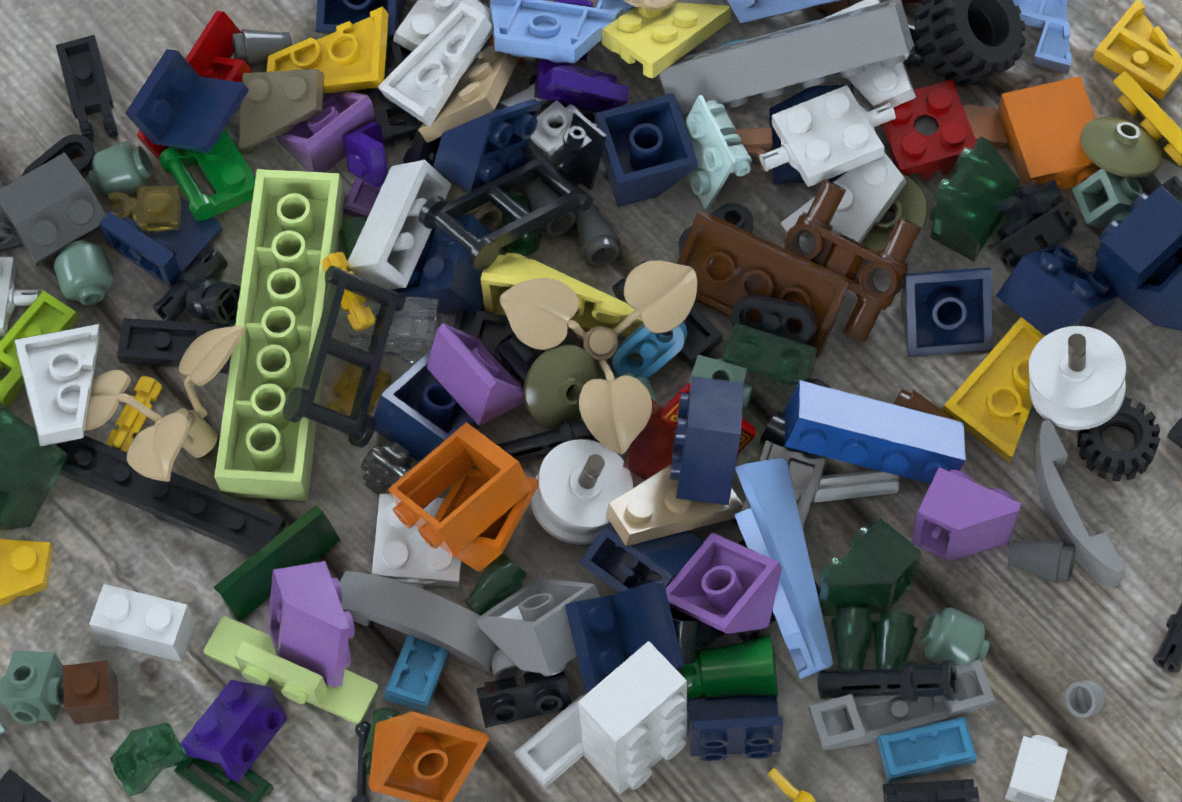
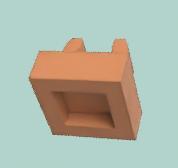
M772 127L736 129L735 134H738L741 138L740 144L744 145L748 155L757 157L759 162L760 154L771 151L773 145ZM760 162V171H765Z

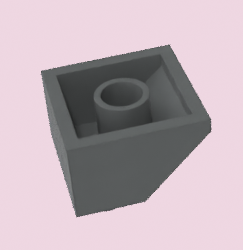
M65 152L0 189V208L35 266L60 252L67 244L79 241L100 229L99 223L106 216L91 188Z

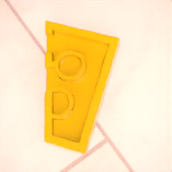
M382 6L371 11V17L352 24L350 21L336 26L337 31L317 40L311 37L268 56L267 72L319 69L324 73L323 94L378 88L384 81L389 14Z
M1123 71L1112 81L1122 93L1117 100L1132 117L1138 113L1144 117L1140 125L1156 141L1161 137L1165 140L1167 145L1163 148L1164 151L1180 167L1182 165V130L1126 71Z
M1022 317L944 404L942 409L948 413L947 415L954 417L955 421L963 422L965 430L1009 464L1013 458L1032 406L1029 391V359L1035 346L1045 337V335Z

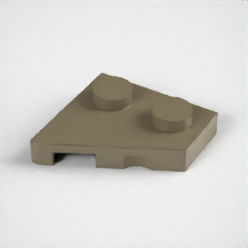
M319 69L243 73L242 83L247 86L249 91L241 102L239 150L244 153H252L257 150L256 145L273 135L280 137L291 131L296 124L307 122L321 114L324 73Z

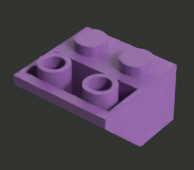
M939 467L917 511L911 544L950 562L1007 544L1012 536L1021 503L1015 501L1012 495L1002 489L985 488L974 483L970 476L961 471H947Z
M325 561L274 569L272 574L268 631L277 656L323 676L324 682L332 687L343 686L345 667L350 666L351 663L348 638L354 637V623L351 613L349 611L344 612L341 606L342 592L338 579L331 578Z

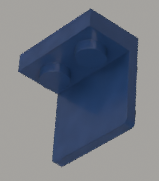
M166 49L125 114L152 144L208 153L218 142L220 135L234 113L239 109L249 89L241 82L200 77L179 51Z
M161 184L156 186L129 218L125 217L122 220L109 212L99 223L108 247L169 288L176 283L175 277L181 271L187 272L223 230L221 223L213 218L204 221L195 220L189 210L190 203Z
M662 580L653 581L609 596L575 601L565 605L585 693L590 692L648 641L676 670L683 669L684 665L665 585Z
M777 696L687 699L690 756H700V759L703 761H720L726 759L727 754H745L750 759H764L773 755L772 752H780L783 718L778 716Z

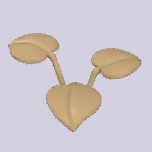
M648 261L638 265L628 275L624 286L625 300L635 311L629 314L613 330L604 326H597L585 332L577 322L571 320L579 306L578 297L568 285L555 279L537 278L520 282L501 295L499 302L506 313L514 334L521 342L531 348L546 350L558 346L567 335V327L576 333L577 338L582 341L581 348L592 356L596 365L602 369L606 376V380L593 379L583 386L579 396L581 417L589 431L602 445L617 454H623L646 426L652 411V400L648 389L638 379L631 376H621L614 380V374L607 362L617 350V337L640 316L644 326L650 332L665 333L675 329L686 319L694 304L697 293V277L692 267L667 261Z
M241 326L214 329L198 337L186 350L179 364V372L184 377H187L184 381V387L194 410L182 408L163 418L128 394H123L130 384V376L121 370H111L101 374L92 382L85 431L99 428L113 416L119 402L127 403L155 421L154 426L142 430L132 441L127 452L128 464L145 477L169 482L174 461L182 447L193 457L199 458L209 453L217 443L218 433L204 420L208 412L201 406L194 385H205L220 372L246 330Z

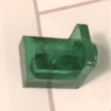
M161 723L132 730L111 756L110 761L115 775L121 780L128 796L144 793L163 769L182 765L187 756L169 723Z

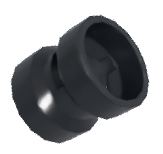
M199 278L188 289L186 295L187 310L192 317L200 320H212L224 325L234 324L237 317L240 286L208 278Z

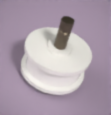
M1086 326L1064 327L1046 335L1035 346L1029 359V391L1036 411L1045 420L1050 418L1053 425L1070 430L1090 429L1110 420L1119 411L1125 398L1126 360L1122 349L1106 333Z
M583 439L564 442L552 449L543 460L535 477L538 480V488L531 499V507L539 524L553 537L570 544H592L603 527L610 522L606 516L609 503L633 488L631 473L624 460L617 453L599 442Z

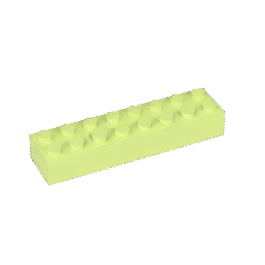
M257 169L235 326L243 327L246 332L231 354L214 476L220 492L231 497L308 501L317 422L302 417L296 423L284 418L283 409L289 393L296 387H302L330 288V283L325 281V271L321 264L322 260L329 254L337 253L339 250L345 201L339 173ZM324 366L322 369L319 384L313 401L314 403H317L319 405Z

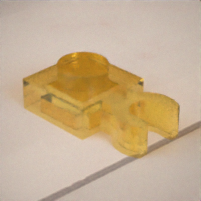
M179 185L137 187V197L130 198L122 192H114L108 195L111 207H124L121 212L113 214L122 220L128 217L136 221L144 231L180 229L181 191Z
M351 363L348 365L332 389L334 396L339 398V400L331 402L326 406L327 408L350 416L363 368ZM380 368L367 411L369 415L378 404L381 394L392 383L391 374Z

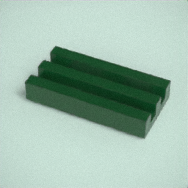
M187 754L174 769L177 776L214 802L234 801L190 771L189 767L192 764L245 802H262L263 798L266 795L269 796L274 790L271 783L249 768L243 778L257 787L252 794L235 781L230 780L228 776L207 761L187 756Z

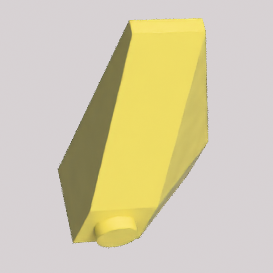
M518 253L498 255L492 265L484 269L481 275L485 312L506 315L499 302L501 295L520 282L537 278L561 281L574 291L578 297L579 306L571 320L577 322L584 331L588 332L597 326H604L613 330L629 314L635 311L627 303L536 260L527 259V257ZM641 316L619 336L628 337L643 324Z

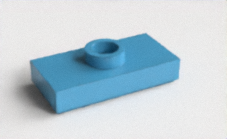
M407 635L385 690V700L427 713L447 663L448 650Z
M965 716L877 736L876 740L888 783L971 765L977 761Z

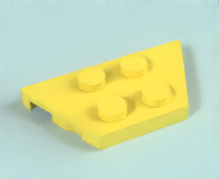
M678 2L670 8L661 11L646 10L640 6L634 7L602 29V45L610 51L618 53L621 59L628 64L635 63L636 60L643 64V75L653 79L731 21V7L727 5Z

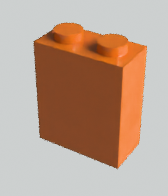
M1081 76L1001 94L998 112L1021 185L1032 180H1036L1039 185L1054 179L1061 191L1076 187L1102 169L1087 157L1080 144V135L1084 126L1089 121L1096 119Z

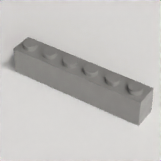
M889 0L682 57L662 71L659 76L665 95L674 93L681 115L685 114L687 118L700 95L703 96L705 102L716 100L718 104H723L725 109H730L747 103V97L762 93L764 99L781 95L787 92L786 86L801 83L802 88L819 85L826 81L825 76L840 72L842 78L854 76L866 70L864 65L880 61L881 67L898 64L905 60L904 55L909 54L914 44L901 0Z

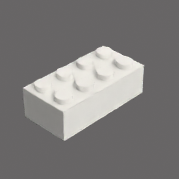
M649 641L578 701L584 757L619 795L629 787L632 790H636L643 785L652 775L653 771L650 768L662 758L666 761L672 759L686 744L684 739L687 737V680Z

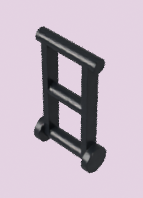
M533 153L527 158L525 165L449 203L441 196L430 198L422 206L418 220L428 229L438 226L470 253L468 258L469 264L476 270L481 271L492 265L501 247L576 208L587 211L593 204V198L541 156ZM540 177L563 195L530 213L506 193ZM490 201L514 222L479 239L458 222L456 218Z
M330 266L325 273V281L331 284L302 387H296L289 393L284 404L283 416L286 420L294 423L305 417L348 434L351 445L363 448L371 440L375 429V419L373 416L368 415L367 411L395 311L399 312L403 309L406 298L401 294L335 266ZM345 290L381 305L368 352L332 337ZM327 354L363 368L350 416L313 402Z

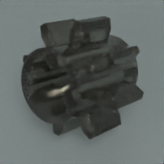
M394 441L390 448L381 443L375 445L367 453L361 464V469L366 472L363 476V479L366 480L365 486L378 496L380 493L384 494L386 490L413 468L410 466L413 462L410 458L411 453L396 441Z

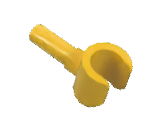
M773 768L768 773V776L793 802H816L810 793L803 790L799 791L777 768Z

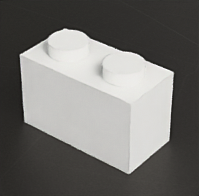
M103 584L89 625L99 642L182 663L196 621L187 604Z

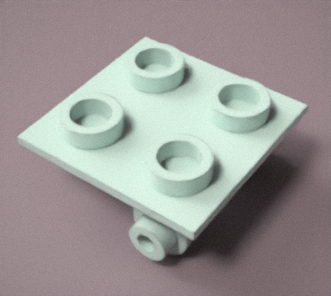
M700 95L684 122L698 161V167L687 175L690 179L692 191L699 197L704 209L709 210L729 174L735 172L736 176L746 175L751 170L749 164L752 159L744 145L740 144L741 138L738 134H735L736 128L732 124L724 105L718 104L716 100L705 102L703 96Z

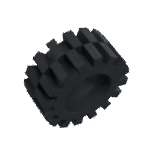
M1125 397L1119 411L1107 422L1094 428L1079 431L1077 447H1081L1079 456L1081 460L1088 459L1086 467L1091 472L1095 467L1100 469L1098 477L1105 479L1107 473L1113 474L1112 481L1120 482L1122 475H1126L1127 481L1134 479L1137 472L1142 474L1147 470L1159 446L1160 438L1158 436L1160 427L1159 424L1153 425L1156 418L1152 411L1145 415L1143 412L1146 406L1141 402L1138 403L1136 408L1130 406L1132 398ZM1111 426L1123 427L1133 434L1135 446L1126 452L1111 450L1104 444L1102 433Z

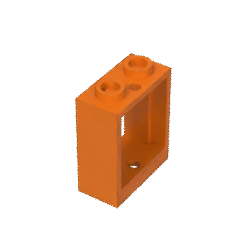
M466 422L388 490L397 504L393 508L397 518L409 529L415 525L421 537L430 547L437 549L441 546L450 555L455 557L530 492L532 487L519 461ZM473 466H476L491 478L440 523L423 510Z

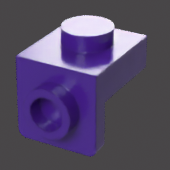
M371 122L342 135L348 171L375 187L384 184L388 175L381 125Z

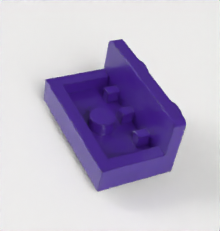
M231 680L222 689L219 696L203 716L194 724V727L180 745L187 756L220 763L229 779L238 782L286 722L287 715L271 687Z

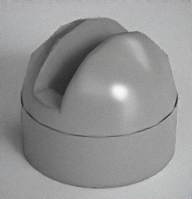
M500 648L493 655L492 669L495 680L515 676V680L519 681L524 678L523 674L529 673V671L521 670Z
M1089 680L1071 684L1065 694L1068 710L1079 718L1096 715L1106 703L1103 688L1096 682Z

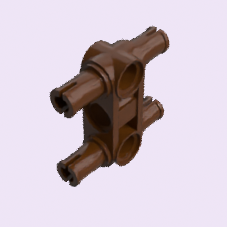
M823 180L808 213L803 212L795 226L786 233L784 249L853 280L849 290L857 293L856 296L859 299L843 333L858 341L866 342L881 309L886 310L887 307H890L895 295L903 288L904 276L908 271V263L905 261L922 227L907 219L898 217L883 250L878 249L876 251L832 229L833 225L830 223L846 189L828 180ZM806 230L810 231L816 238L815 249L809 254L805 253L799 246L800 236ZM879 268L885 269L891 276L890 287L884 292L877 289L873 283L874 273Z

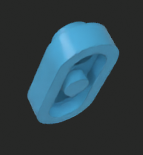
M682 322L675 329L671 330L673 333L671 336L650 332L644 324L637 328L619 344L613 356V369L618 377L634 372L636 377L650 378L682 349L687 337L685 323ZM638 353L642 356L643 360L639 362L631 359L630 354Z

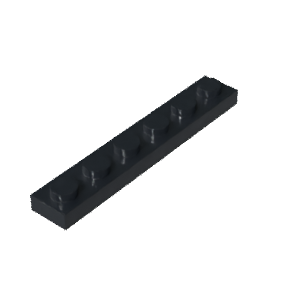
M85 435L81 439L45 445L35 459L42 468L251 556L283 532L286 527L285 519L174 472H171L169 482L145 477L128 464L126 452Z

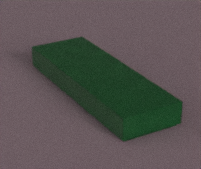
M315 505L213 588L231 615L240 622L270 598L274 569L313 563L341 539L324 512Z

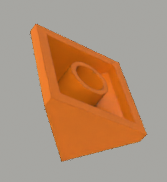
M471 468L453 483L434 519L439 523L443 521L491 478L480 469ZM527 477L532 490L455 557L480 573L500 556L538 488V480Z
M413 711L378 722L375 727L369 787L371 791L411 802H452L490 738L487 733Z

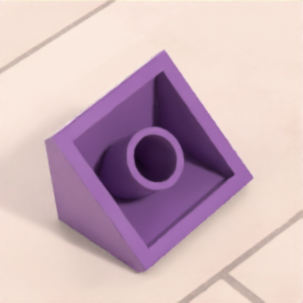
M350 91L330 93L323 99L321 114L307 122H300L291 131L280 137H275L308 172L326 173L346 157L342 135L371 122H376L372 101L367 95Z
M444 323L437 329L427 369L478 426L525 403L524 387L479 338Z
M711 533L665 588L669 606L727 634L769 628L782 567L778 561Z

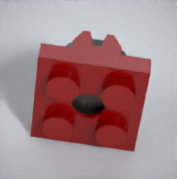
M953 80L914 89L916 98L893 107L896 119L879 125L894 165L905 176L919 173L924 180H930L937 170H941L943 176L948 175L956 166V162L978 157L979 146Z

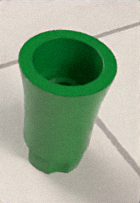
M771 634L732 645L700 649V654L696 653L695 661L691 664H683V669H681V675L687 680V698L706 695V698L738 695L779 696Z

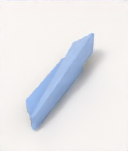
M778 458L739 465L735 467V470L751 508L734 515L747 548L778 561L782 567L773 605V613L798 675L802 679L830 668L833 665V659L788 464L785 459Z

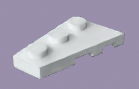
M462 2L378 86L379 90L387 99L431 127L493 27L484 14Z

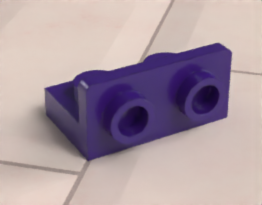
M541 59L538 63L534 97L552 102L557 100L560 104H571L576 108L598 113L625 105L628 102L629 87L616 84L617 78L612 74L565 62L554 63L549 59Z

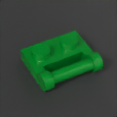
M223 130L218 142L208 153L170 147L159 156V162L164 170L172 173L190 202L189 210L195 220H207L253 200L256 177L226 130ZM196 164L214 195L203 194L187 167Z

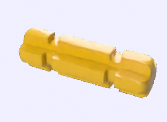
M342 252L329 254L322 260L321 264L325 273L330 266H335L346 272L350 268L348 260ZM345 290L341 307L344 312L349 311L350 314L347 315V319L352 329L357 332L370 328L375 323L376 318L370 306L365 307L364 305L367 303V299Z
M142 376L133 390L136 395L130 396L152 410L153 405L150 403L151 401L156 402L162 391V385L154 378ZM126 403L115 423L118 429L117 431L112 429L106 444L127 453L134 440L132 438L133 435L137 436L140 433L147 416Z

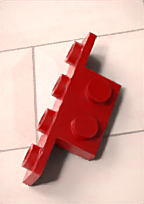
M216 11L185 58L186 61L200 77L242 83L243 73L252 72V69L244 60L230 58L233 53L232 34L241 33V31L224 11ZM140 130L137 133L139 140L157 159H159L164 150L170 148L169 146L152 144Z

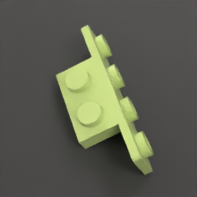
M227 616L221 617L204 648L206 657L241 672V675L250 682L261 686L268 684L281 690L285 697L296 703L305 704V702H308L354 724H359L364 720L379 691L377 683L346 669L344 670L343 686L332 687L324 682L323 676L277 656L270 635Z

